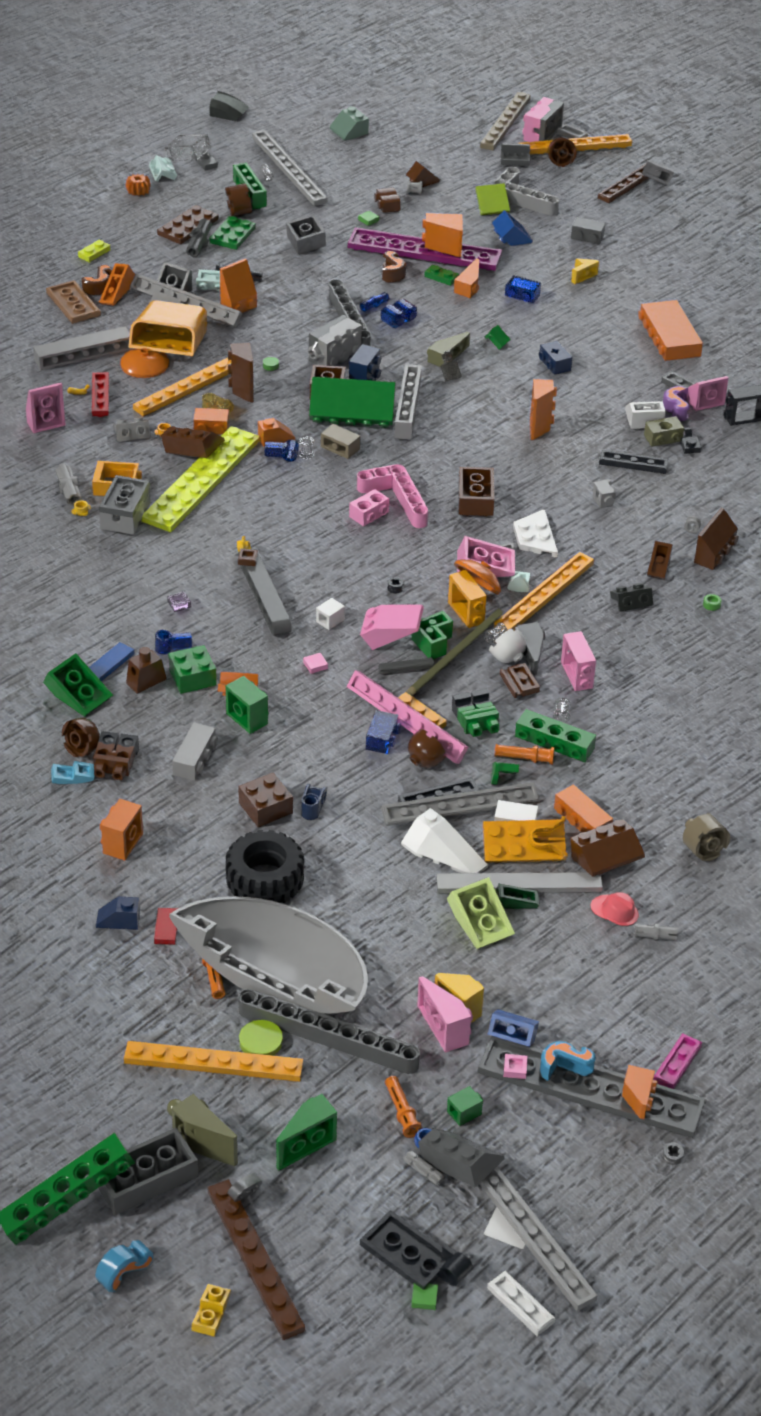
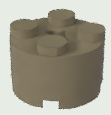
M711 813L700 815L695 819L691 818L685 823L683 843L702 861H711L721 855L720 851L728 847L730 833Z

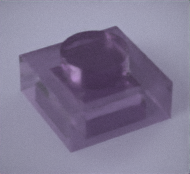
M184 591L167 596V602L174 612L191 608V601Z

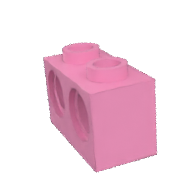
M376 489L349 503V517L363 527L389 512V498Z

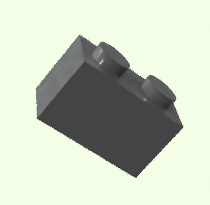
M576 217L572 225L571 239L600 245L604 237L606 223Z

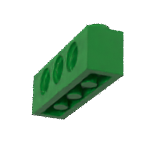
M247 162L234 164L233 181L236 185L246 183L252 209L267 207V191Z
M525 709L516 722L515 737L547 749L554 747L555 752L576 760L586 762L595 749L596 734Z

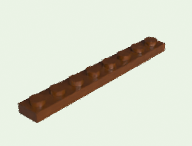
M228 1179L207 1187L208 1194L282 1340L305 1332V1325L241 1201L235 1202L227 1193L232 1187L230 1180Z

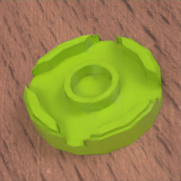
M255 1020L247 1023L240 1031L239 1044L244 1053L273 1056L282 1047V1031L278 1025L271 1021Z

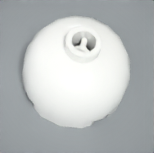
M515 627V631L511 628L495 640L497 643L495 647L491 645L489 648L491 654L502 663L515 661L517 663L524 657L526 638L517 627Z

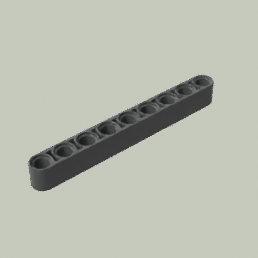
M245 989L239 993V1014L244 1018L253 1021H271L278 1025L281 1031L406 1074H413L419 1069L420 1051L415 1045L255 990Z

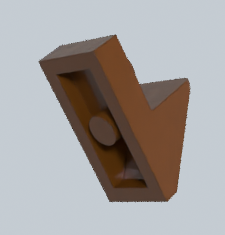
M655 541L647 572L648 577L665 580L668 566H670L673 544Z

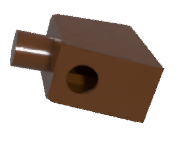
M141 647L139 655L130 658L126 684L136 694L167 680L162 659L153 650H150L149 647Z

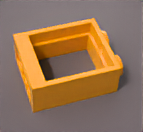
M97 461L92 480L93 495L105 496L112 481H104L105 477L115 478L118 475L142 480V470H139V463Z
M466 570L450 574L449 605L468 628L480 625L485 621L487 595Z

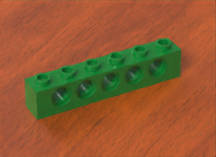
M114 1132L0 1211V1225L8 1238L17 1245L28 1239L31 1234L40 1228L47 1226L50 1221L60 1214L66 1213L70 1207L80 1200L86 1199L93 1191L106 1185L109 1180L125 1172L135 1162Z

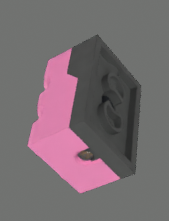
M546 97L538 101L537 105L524 115L523 140L527 142L546 141L557 134V129L563 123L564 103Z

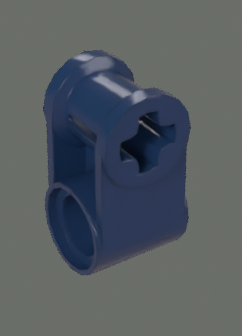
M308 783L306 784L301 804V815L304 819L315 820L318 818L326 800L327 787L319 788Z

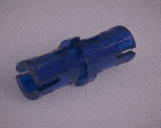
M383 292L361 302L359 305L361 311L366 312L371 308H377L382 303L388 302L390 300L389 294Z

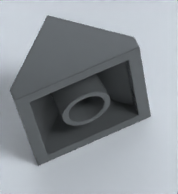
M164 261L157 281L190 292L192 290V270Z

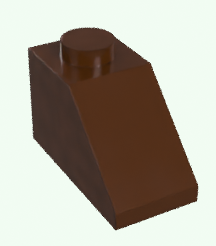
M415 161L406 174L410 178V182L420 183L422 181V187L440 181L438 177L417 161Z

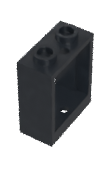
M761 385L728 389V395L725 399L726 408L723 415L730 426L761 421ZM757 399L755 410L736 413L739 401Z

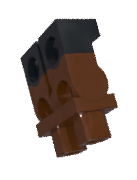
M101 731L93 757L95 777L103 778L108 773L112 774V778L122 781L125 776H129L135 755L139 752V737L121 734L119 738V733ZM105 738H112L113 741L108 743ZM130 740L133 743L131 745H125L124 741Z

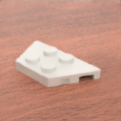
M545 510L538 511L513 522V529L520 550L532 551L537 554H541L544 551L552 553L551 557H557L558 551Z

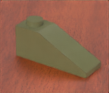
M470 332L436 341L427 349V362L445 368L469 347Z

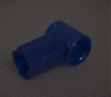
M287 440L285 443L266 441L264 455L266 457H280L285 461L293 462L297 459L299 444L295 440Z
M162 629L155 633V651L158 654H168L173 649L192 648L191 632L171 633L168 630Z

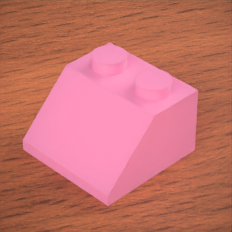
M728 377L702 381L689 386L686 401L695 411L725 405Z

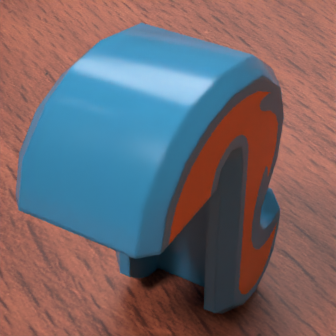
M566 1041L552 1042L542 1052L540 1062L541 1075L549 1081L556 1066L583 1076L590 1075L594 1071L595 1053L587 1047H582L581 1051L578 1052L572 1044Z
M140 1240L132 1241L128 1248L125 1245H117L111 1248L99 1262L95 1273L96 1280L108 1292H115L124 1273L146 1269L152 1263L154 1254Z

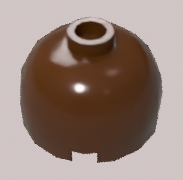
M563 137L554 139L548 146V158L558 167H566L565 165L572 164L577 155L574 142Z
M76 718L67 721L63 725L61 732L62 736H65L66 742L63 743L64 747L74 757H84L93 753L97 748L100 733L95 723L86 718Z
M419 729L409 740V759L415 766L420 765L424 768L435 767L446 758V756H443L446 753L445 749L434 736L430 738L426 735L428 731Z

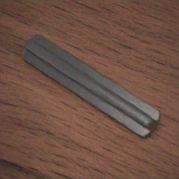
M431 657L380 663L378 669L381 675L431 669L434 666V662Z

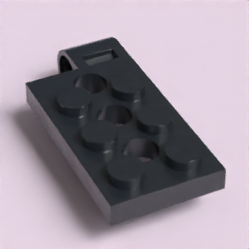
M391 1210L360 1239L359 1245L410 1283L413 1285L415 1283L423 1290L438 1277L451 1286H457L473 1270V1264L465 1254L456 1252L447 1244L441 1247ZM397 1238L399 1242L391 1244L387 1239ZM407 1251H415L418 1255L408 1257L405 1253ZM432 1264L436 1269L429 1271L424 1266Z

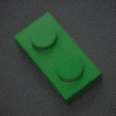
M431 265L424 274L426 278L452 286L454 280L459 276L458 273L437 265Z

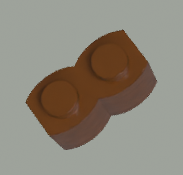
M394 187L376 189L374 200L378 203V209H381L383 213L400 211L401 201Z

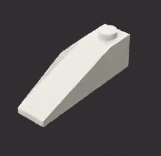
M431 808L415 819L401 842V845L415 856L431 858L434 863H444L451 866L452 870L460 873H481L488 868V864L449 822Z

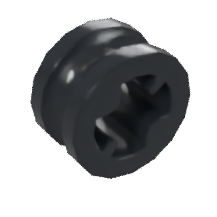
M398 577L390 578L388 580V591L393 594L401 593L404 581Z

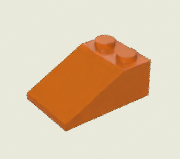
M246 258L220 268L221 304L238 310L241 313L257 307V292Z

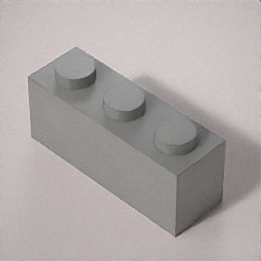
M197 723L192 724L172 761L174 776L196 780L198 774L202 773L205 761L209 760L211 750L216 747L218 742L214 727Z

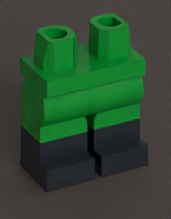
M487 688L471 691V695L469 692L452 695V711L462 728H464L465 734L478 737L485 730H489L490 733L499 732V712L492 704Z

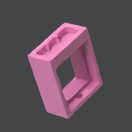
M582 631L564 634L561 664L574 690L593 689L596 659Z

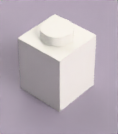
M330 598L316 608V622L328 630L345 620V606L333 598Z

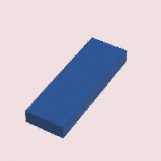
M119 642L89 666V668L102 681L135 654L134 649Z

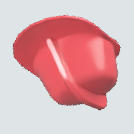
M622 892L597 896L590 904L591 910L595 915L620 926L633 925L639 917L633 899L628 894Z

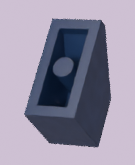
M118 896L98 909L96 928L138 930L140 920L139 897Z

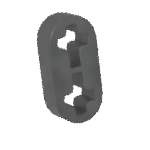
M251 1173L234 1183L227 1193L235 1202H238L253 1194L263 1181L255 1173Z

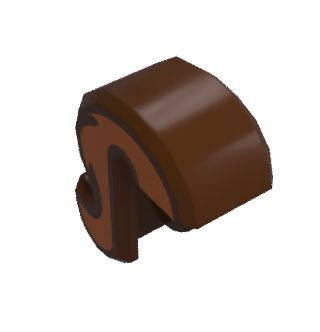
M387 251L383 254L386 261L383 263L382 280L388 283L398 282L406 276V262L398 258L399 255L394 251Z
M106 264L100 265L97 278L82 277L83 291L88 295H102L112 272V267Z

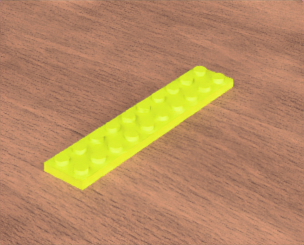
M230 426L221 435L225 438V441L208 458L199 457L144 512L141 522L172 532L260 442V436Z

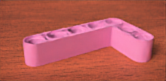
M395 464L358 472V492L368 493L374 489L377 491L393 489L411 524L415 528L427 526L428 508L404 466Z

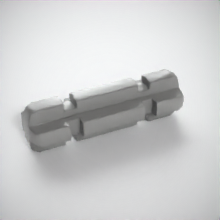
M412 1151L405 1155L404 1161L407 1164L413 1166L415 1170L428 1178L432 1183L436 1185L441 1184L444 1179V1175L441 1172L435 1170L433 1166Z

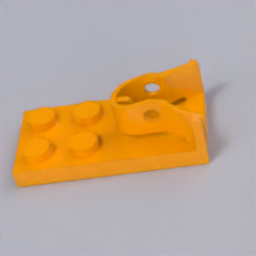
M562 816L560 820L483 821L484 861L486 863L566 861L568 853H566L565 816Z

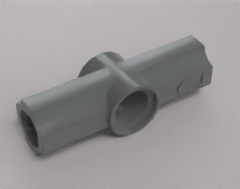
M200 219L197 228L190 232L191 240L186 249L188 255L197 257L201 248L208 244L207 235L212 226L210 220Z

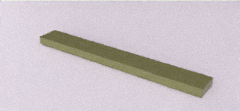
M498 608L418 679L406 692L413 696L489 628L503 612Z

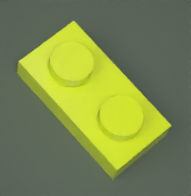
M97 240L78 251V257L91 262L110 251L111 248L109 244L102 240Z

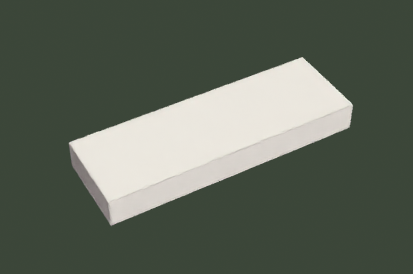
M506 1271L488 1283L487 1289L536 1336H539L555 1323V1317Z

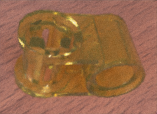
M214 393L202 395V408L229 409V413L234 410V404L229 399Z

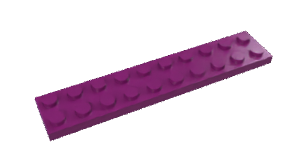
M357 227L354 228L347 248L382 254L387 251H394L399 255L398 257L455 264L457 266H469L477 258L479 259V268L488 271H496L502 256L501 249L462 244L461 257L425 248V242H422V237Z

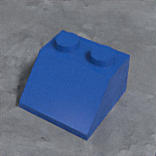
M505 210L492 222L495 227L494 231L499 235V239L504 244L507 242L510 246L533 242L524 226Z

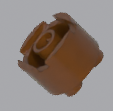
M246 183L225 188L226 196H228L227 206L230 209L231 216L252 213L251 200Z

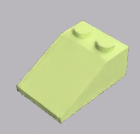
M489 877L454 890L448 896L447 901L455 918L476 949L515 934Z

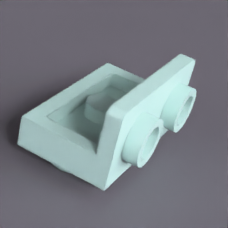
M156 155L151 160L149 166L155 181L158 182L162 175L172 180L176 179L177 174L169 158H162Z
M199 269L198 278H196L197 289L220 291V271Z

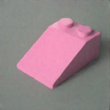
M62 383L28 391L26 417L33 433L65 426Z
M464 536L457 550V560L468 559L479 563L484 561L491 566L489 570L496 577L515 575V550Z
M380 605L375 608L372 607L366 611L360 635L370 648L374 650L413 634L419 630L424 607L423 605Z
M423 976L419 977L417 1006L444 1052L446 1053L469 1045V1038L472 1033L470 1025L473 1020L470 1009L466 1008L460 999Z

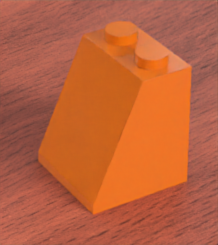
M426 213V219H423L422 228H425V232H422V242H425V248L461 257L463 214Z

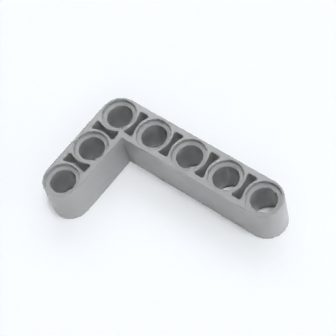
M516 167L507 168L493 182V184L505 183L508 202L550 216L558 214L559 198L518 185L520 170Z

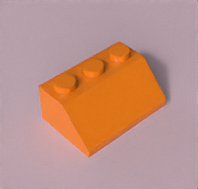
M533 379L530 412L531 440H535L549 432L551 424H554L552 410L555 411V400H553V397H556L557 387H554L553 380Z

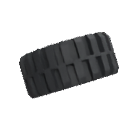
M257 830L256 833H246L245 837L241 836L236 839V843L233 842L226 853V882L235 897L258 898L278 903L283 902L284 904L290 900V897L293 898L303 886L304 854L302 848L298 843H295L294 839L290 836L287 838L286 834L282 832L275 833L274 830H269L268 832ZM258 865L278 867V869L270 872H259L251 868Z

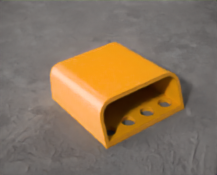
M154 300L148 304L131 325L128 348H148L150 351L194 356L196 349L207 332V311L201 306Z

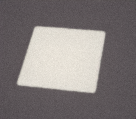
M496 1207L484 1235L523 1249L525 1243Z

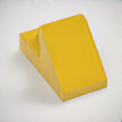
M575 259V268L572 269L571 282L578 284L598 275L599 261Z

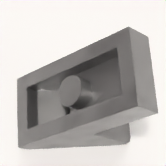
M647 160L642 175L669 185L674 171L663 163L659 165L650 160Z

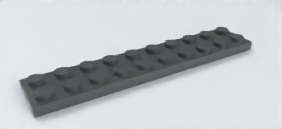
M491 1036L478 1066V1073L691 1138L694 1137L705 1104V1098L657 1084L655 1094H650V1097L653 1098L651 1111L646 1110L645 1119H640L622 1096L625 1074L594 1066V1071L590 1075L583 1076L556 1066L551 1078L547 1081L540 1072L543 1050ZM505 1054L527 1056L526 1079L503 1077Z

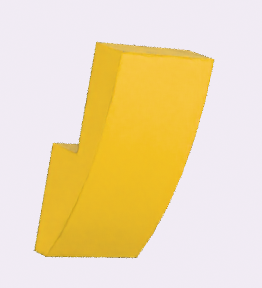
M207 1284L200 1299L199 1310L192 1322L191 1331L215 1337L230 1297V1289Z

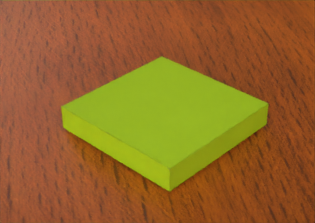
M505 183L476 186L475 190L480 215L500 214L504 210L507 213L510 212Z

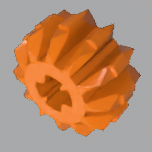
M144 174L128 176L126 188L129 194L144 196L149 193L151 182L148 176H144Z

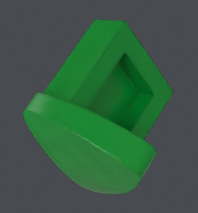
M499 325L493 327L484 336L486 340L490 339L498 350L511 340Z
M492 763L491 784L497 785L499 772L519 773V764Z

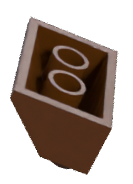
M250 342L230 343V350L227 351L228 360H231V364H228V374H231V378H228L229 388L232 387L234 395L252 403L254 402L253 357Z
M175 426L168 427L161 434L165 453L208 458L225 441L224 437L213 432L177 428Z
M724 508L718 510L699 533L694 563L714 570L717 565L722 563L723 557L729 554L731 547L735 546L739 539V536H737L738 528Z
M623 819L599 826L587 832H582L570 838L572 859L592 877L645 858V853L634 828Z

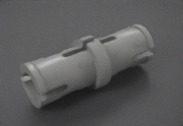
M635 924L634 937L677 941L678 927L659 926V924Z

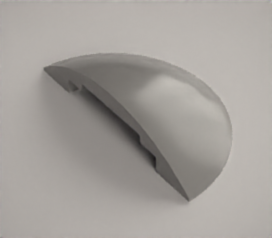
M234 896L195 901L178 908L169 915L178 931L199 956L218 973L243 990H255L319 1013L328 1014L353 1011L360 1005L365 996L368 976L364 961L359 952L335 928L300 909L264 899Z

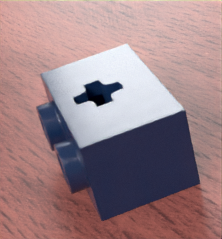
M558 340L540 344L539 359L554 375L571 371L573 357Z

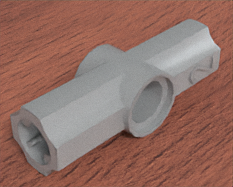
M60 464L56 468L60 493L64 494L67 504L73 507L76 501L81 500L77 477L73 476L70 466Z

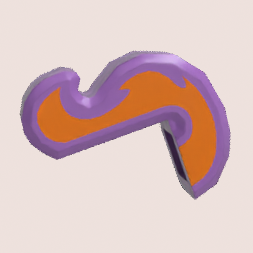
M683 386L669 388L664 392L663 396L665 410L672 413V417H677L679 421L688 419L687 410L690 408V405L685 402L688 389Z

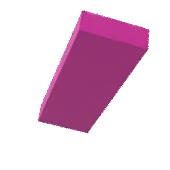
M682 1033L654 1075V1080L658 1081L657 1084L674 1089L700 1050L702 1042Z

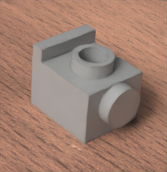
M610 479L594 482L592 496L600 508L613 506L616 493L614 488L611 487Z

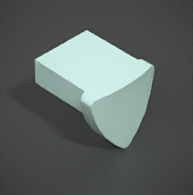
M515 571V575L511 576L507 589L516 592H529L530 573Z

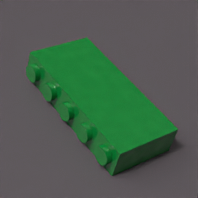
M312 377L309 418L316 423L329 421L332 424L346 422L348 425L362 423L364 426L378 424L380 427H389V425H393L396 384L395 382Z

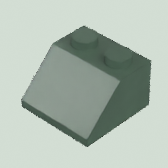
M348 107L339 113L330 125V129L346 141L369 134V118L357 108Z

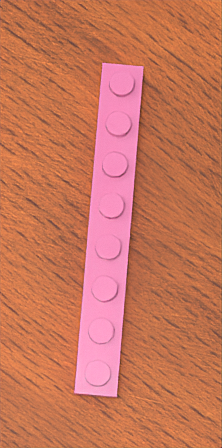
M354 671L347 685L350 690L413 734L419 729L428 731L426 735L430 738L434 736L445 749L446 753L444 756L454 763L460 764L469 748L360 671Z

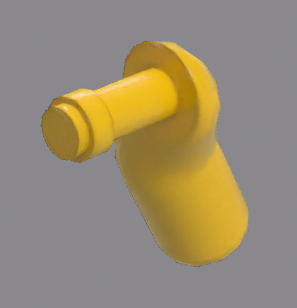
M87 384L84 389L69 387L67 392L74 395L87 394L90 386Z

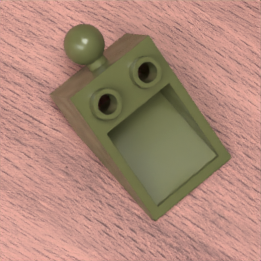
M192 1094L183 1101L173 1099L168 1103L167 1112L172 1116L173 1128L178 1129L192 1152L232 1166L238 1164L237 1135L208 1108L204 1100H199Z

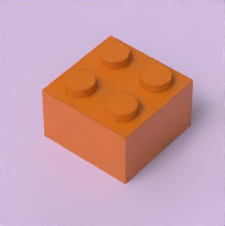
M119 799L110 808L108 816L100 823L103 854L124 861L127 859L143 835L142 805Z

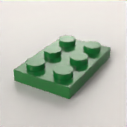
M228 216L209 237V243L237 250L255 230L256 223Z

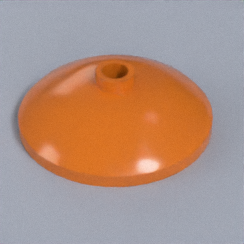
M134 348L122 356L120 365L121 369L130 376L151 378L164 373L168 369L169 358L164 352L150 351L148 348Z
M468 559L455 561L454 566L459 571L466 570L478 585L499 595L501 587L497 577L489 570L491 568L490 565L484 561L479 563Z

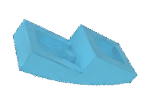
M74 761L73 766L53 764L51 768L52 783L78 784L93 781L94 764Z

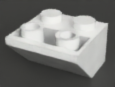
M662 401L635 402L625 406L631 429L645 428L646 421L665 418V408Z

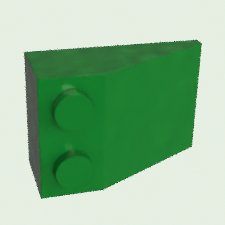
M77 653L49 671L43 681L55 697L84 717L113 696Z
M323 1094L309 1098L303 1103L276 1139V1168L279 1171L337 1140V1111Z

